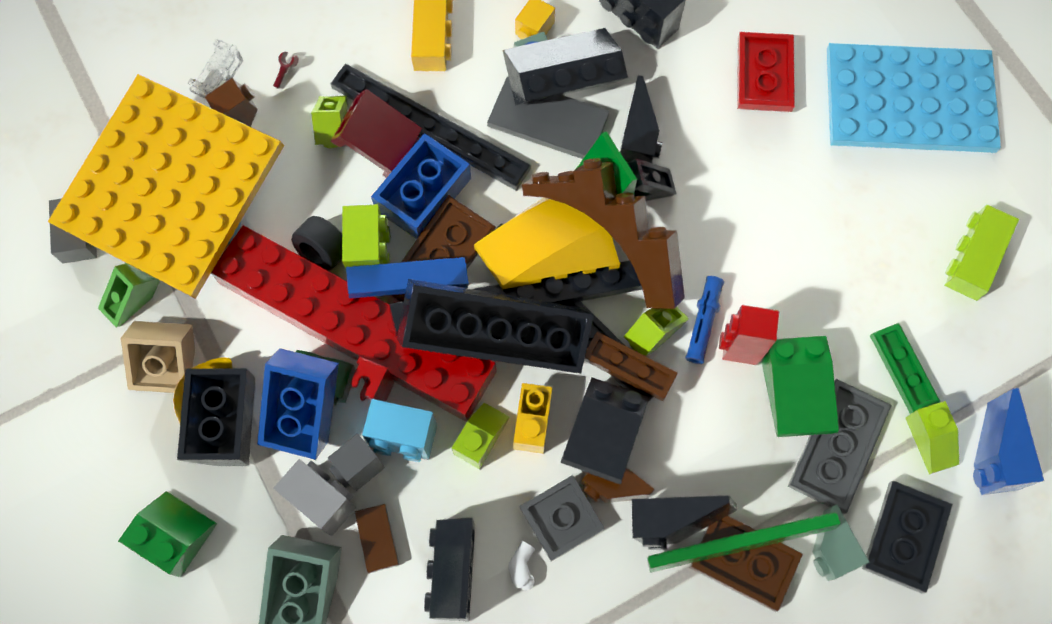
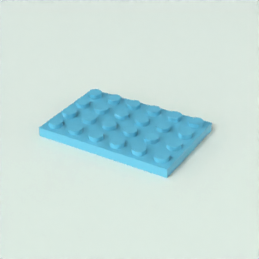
M829 43L827 47L830 145L997 153L1001 148L992 50Z

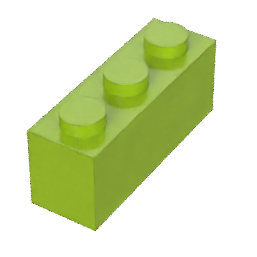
M987 204L979 212L974 211L966 224V227L970 228L967 235H963L955 250L959 251L956 259L953 258L945 271L948 278L944 286L976 301L984 296L991 287L1019 219Z

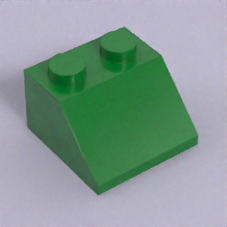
M165 491L136 514L118 542L167 574L182 577L217 523Z

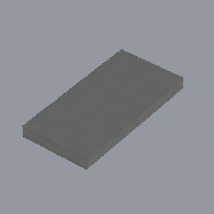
M506 77L487 121V127L583 159L602 134L609 116V110L564 95L515 105L509 77Z
M835 379L839 431L833 434L809 436L787 487L828 507L837 504L842 514H846L892 405Z

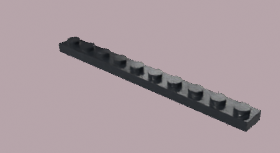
M629 260L620 262L619 268L609 270V267L597 268L594 273L584 274L581 271L567 274V278L555 279L554 276L542 278L540 283L502 289L497 284L475 288L474 290L558 304H570L642 290V286ZM404 302L390 304V313L396 336L398 335Z

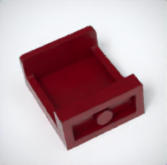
M366 89L354 99L331 142L339 148L347 145L384 170L382 176L387 178L419 140L418 135L422 128Z

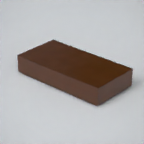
M381 504L355 511L367 573L370 574L399 566L386 505Z

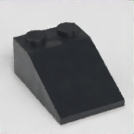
M591 377L560 463L621 484L649 397Z
M729 495L632 499V537L641 542L643 547H648V550H667V544H677L736 512L737 504Z

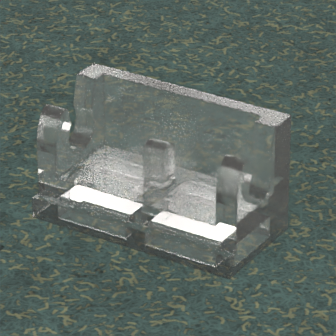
M219 39L214 40L212 43L216 46L214 53L197 80L190 78L187 84L191 85L189 87L191 93L205 98L206 95L234 77L244 61L236 45L228 44Z

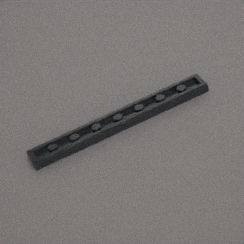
M346 63L330 83L332 89L345 96L347 95L352 100L364 90H369L420 126L422 130L418 137L421 138L425 133L468 162L472 167L516 191L531 170V165Z

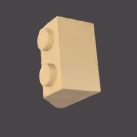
M133 321L121 337L128 390L174 393L179 380L185 374V370L192 369L195 343L193 325Z

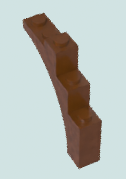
M600 158L588 159L583 161V165L574 171L561 172L558 176H549V172L535 173L532 175V179L522 184L523 196L544 197L565 203L585 213L601 225L621 246L632 263L642 286L646 308L675 309L685 298L677 230H666V227H653L649 229L645 196H634V193L631 192L617 194L613 162H601Z

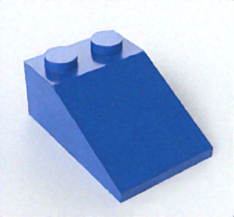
M1013 388L987 403L974 461L975 470L973 472L975 485L980 489L981 495L1017 491L1044 481L1019 388Z

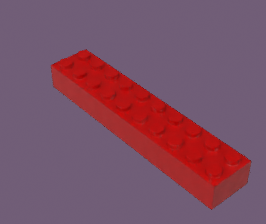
M242 225L211 272L220 285L352 359L358 361L360 356L388 368L395 383L465 422L471 417L497 373L496 363L492 360L401 347L395 335L389 304L375 296L349 298L347 281L245 225Z

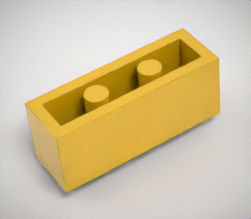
M414 0L411 49L414 71H446V61H451L452 57L451 44H447V37H452V20H448V14H453V0Z

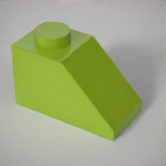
M347 95L319 96L311 112L315 145H323L325 148L338 147L331 142V139L347 113Z
M678 307L675 309L651 308L640 316L623 337L630 343L633 350L648 356L678 331L689 318Z
M946 401L918 409L905 417L929 474L959 465L958 428Z
M483 403L467 421L452 446L453 454L474 467L481 469L510 416Z

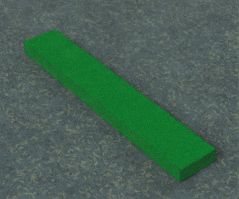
M832 512L650 555L647 557L650 573L835 530L841 523L838 514Z

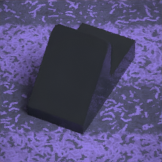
M634 159L627 163L637 178L634 196H645V201H650L677 194L669 168L640 159Z

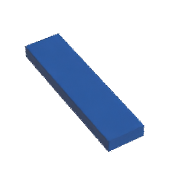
M465 257L346 267L349 298L405 294L408 279L468 288L469 285Z

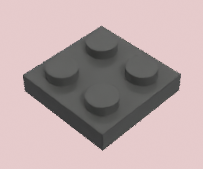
M573 475L519 506L551 562L605 530Z

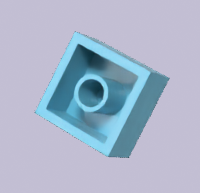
M371 399L362 436L369 446L374 448V453L391 456V452L403 454V459L420 462L421 458L427 460L430 458L437 422L431 411Z

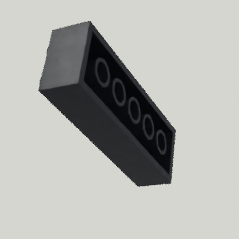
M408 279L397 340L401 347L581 374L594 314L582 307Z

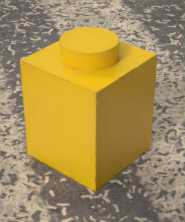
M529 0L515 18V34L521 40L543 31L547 34L555 23V7L542 0Z

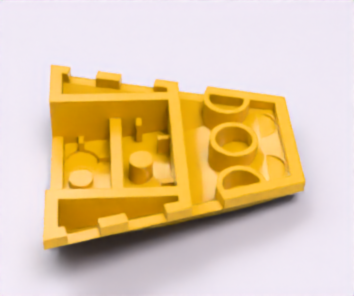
M544 197L474 244L475 250L502 289L540 283L542 278L554 276L555 279L567 278V274L583 271L584 274L596 272L597 268L609 267V270L620 267L612 236L601 225L585 213L565 203Z

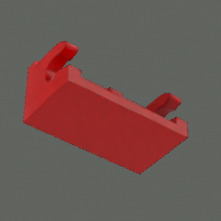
M359 356L357 361L358 367L352 378V387L356 389L360 379L363 378L365 383L360 392L361 401L364 402L366 398H369L370 400L386 402L395 384L388 368Z

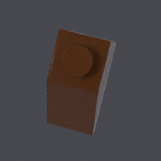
M232 77L205 96L211 109L251 127L258 109L252 100L255 98V95L246 83L241 85Z
M627 467L621 484L587 473L581 482V485L585 487L583 492L595 502H598L600 499L604 503L649 498L655 490Z

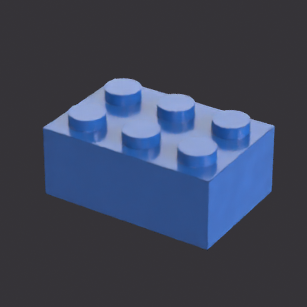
M424 133L372 194L373 205L378 204L381 215H386L388 220L417 239L447 196L450 195L455 199L472 179L470 164Z
M279 348L265 363L257 445L316 460L329 442L339 363Z

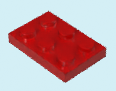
M739 32L737 109L792 112L795 107L794 34Z

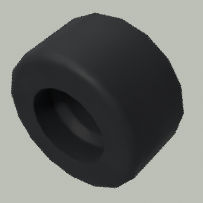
M311 216L292 234L291 240L297 253L321 268L330 271L342 259V233L328 220L319 216Z

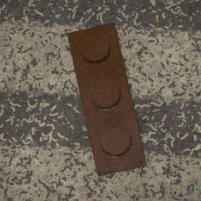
M596 332L586 350L584 359L585 362L661 401H664L678 374V372L599 332Z

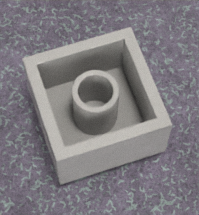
M298 459L273 489L321 530L333 536L357 508L350 502L354 496L336 480L330 485L327 481L331 477L312 460L305 464L301 459Z

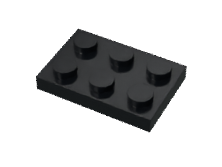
M896 481L889 482L866 554L869 563L863 565L862 569L921 594L927 593L953 504Z

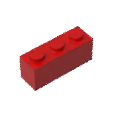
M741 305L737 314H732L730 324H726L725 331L721 332L719 350H723L722 360L758 365L777 340L779 311Z

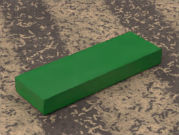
M899 323L873 332L870 335L910 414L918 409L941 402Z

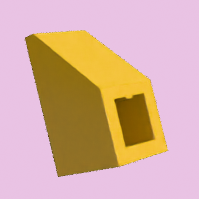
M522 383L513 441L514 450L544 454L552 387Z

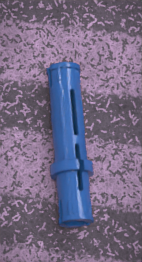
M716 276L706 277L702 298L698 300L696 305L698 313L688 352L685 356V359L691 363L704 364L715 315L720 311L719 299L725 281Z

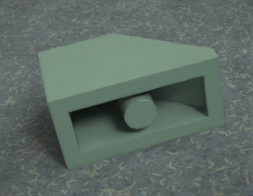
M837 504L823 511V515L835 512L838 514L841 524L835 530L818 533L812 551L815 557L813 560L814 566L822 577H826L827 581L835 580L869 563Z

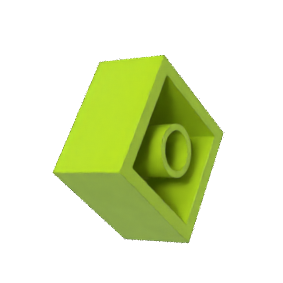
M378 204L342 206V262L345 268L391 263L390 253H387L386 244L391 241L390 227L387 226L386 215H381Z

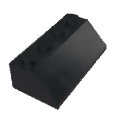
M606 28L502 50L515 105L616 83L628 78L622 50Z

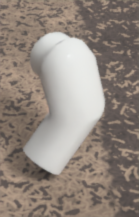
M522 541L510 560L508 568L512 583L517 588L527 591L533 587L535 582L534 576L530 575L527 562L535 548Z

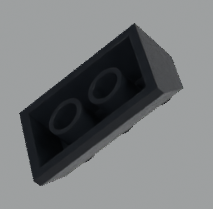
M247 368L185 370L177 453L178 461L213 466H249L255 377Z
M473 518L436 520V528H430L429 547H434L433 560H428L427 579H432L431 592L425 593L424 612H429V619L470 621L475 523Z

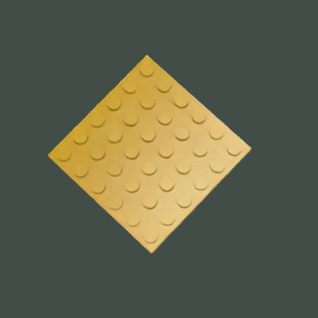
M137 74L48 222L196 299L281 153L284 144L267 134Z

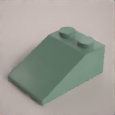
M281 535L269 546L259 624H326L338 578L342 547Z

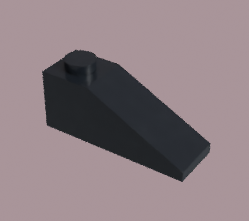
M638 75L620 153L627 163L634 159L652 163L653 158L659 159L663 142L657 141L660 131L644 77Z

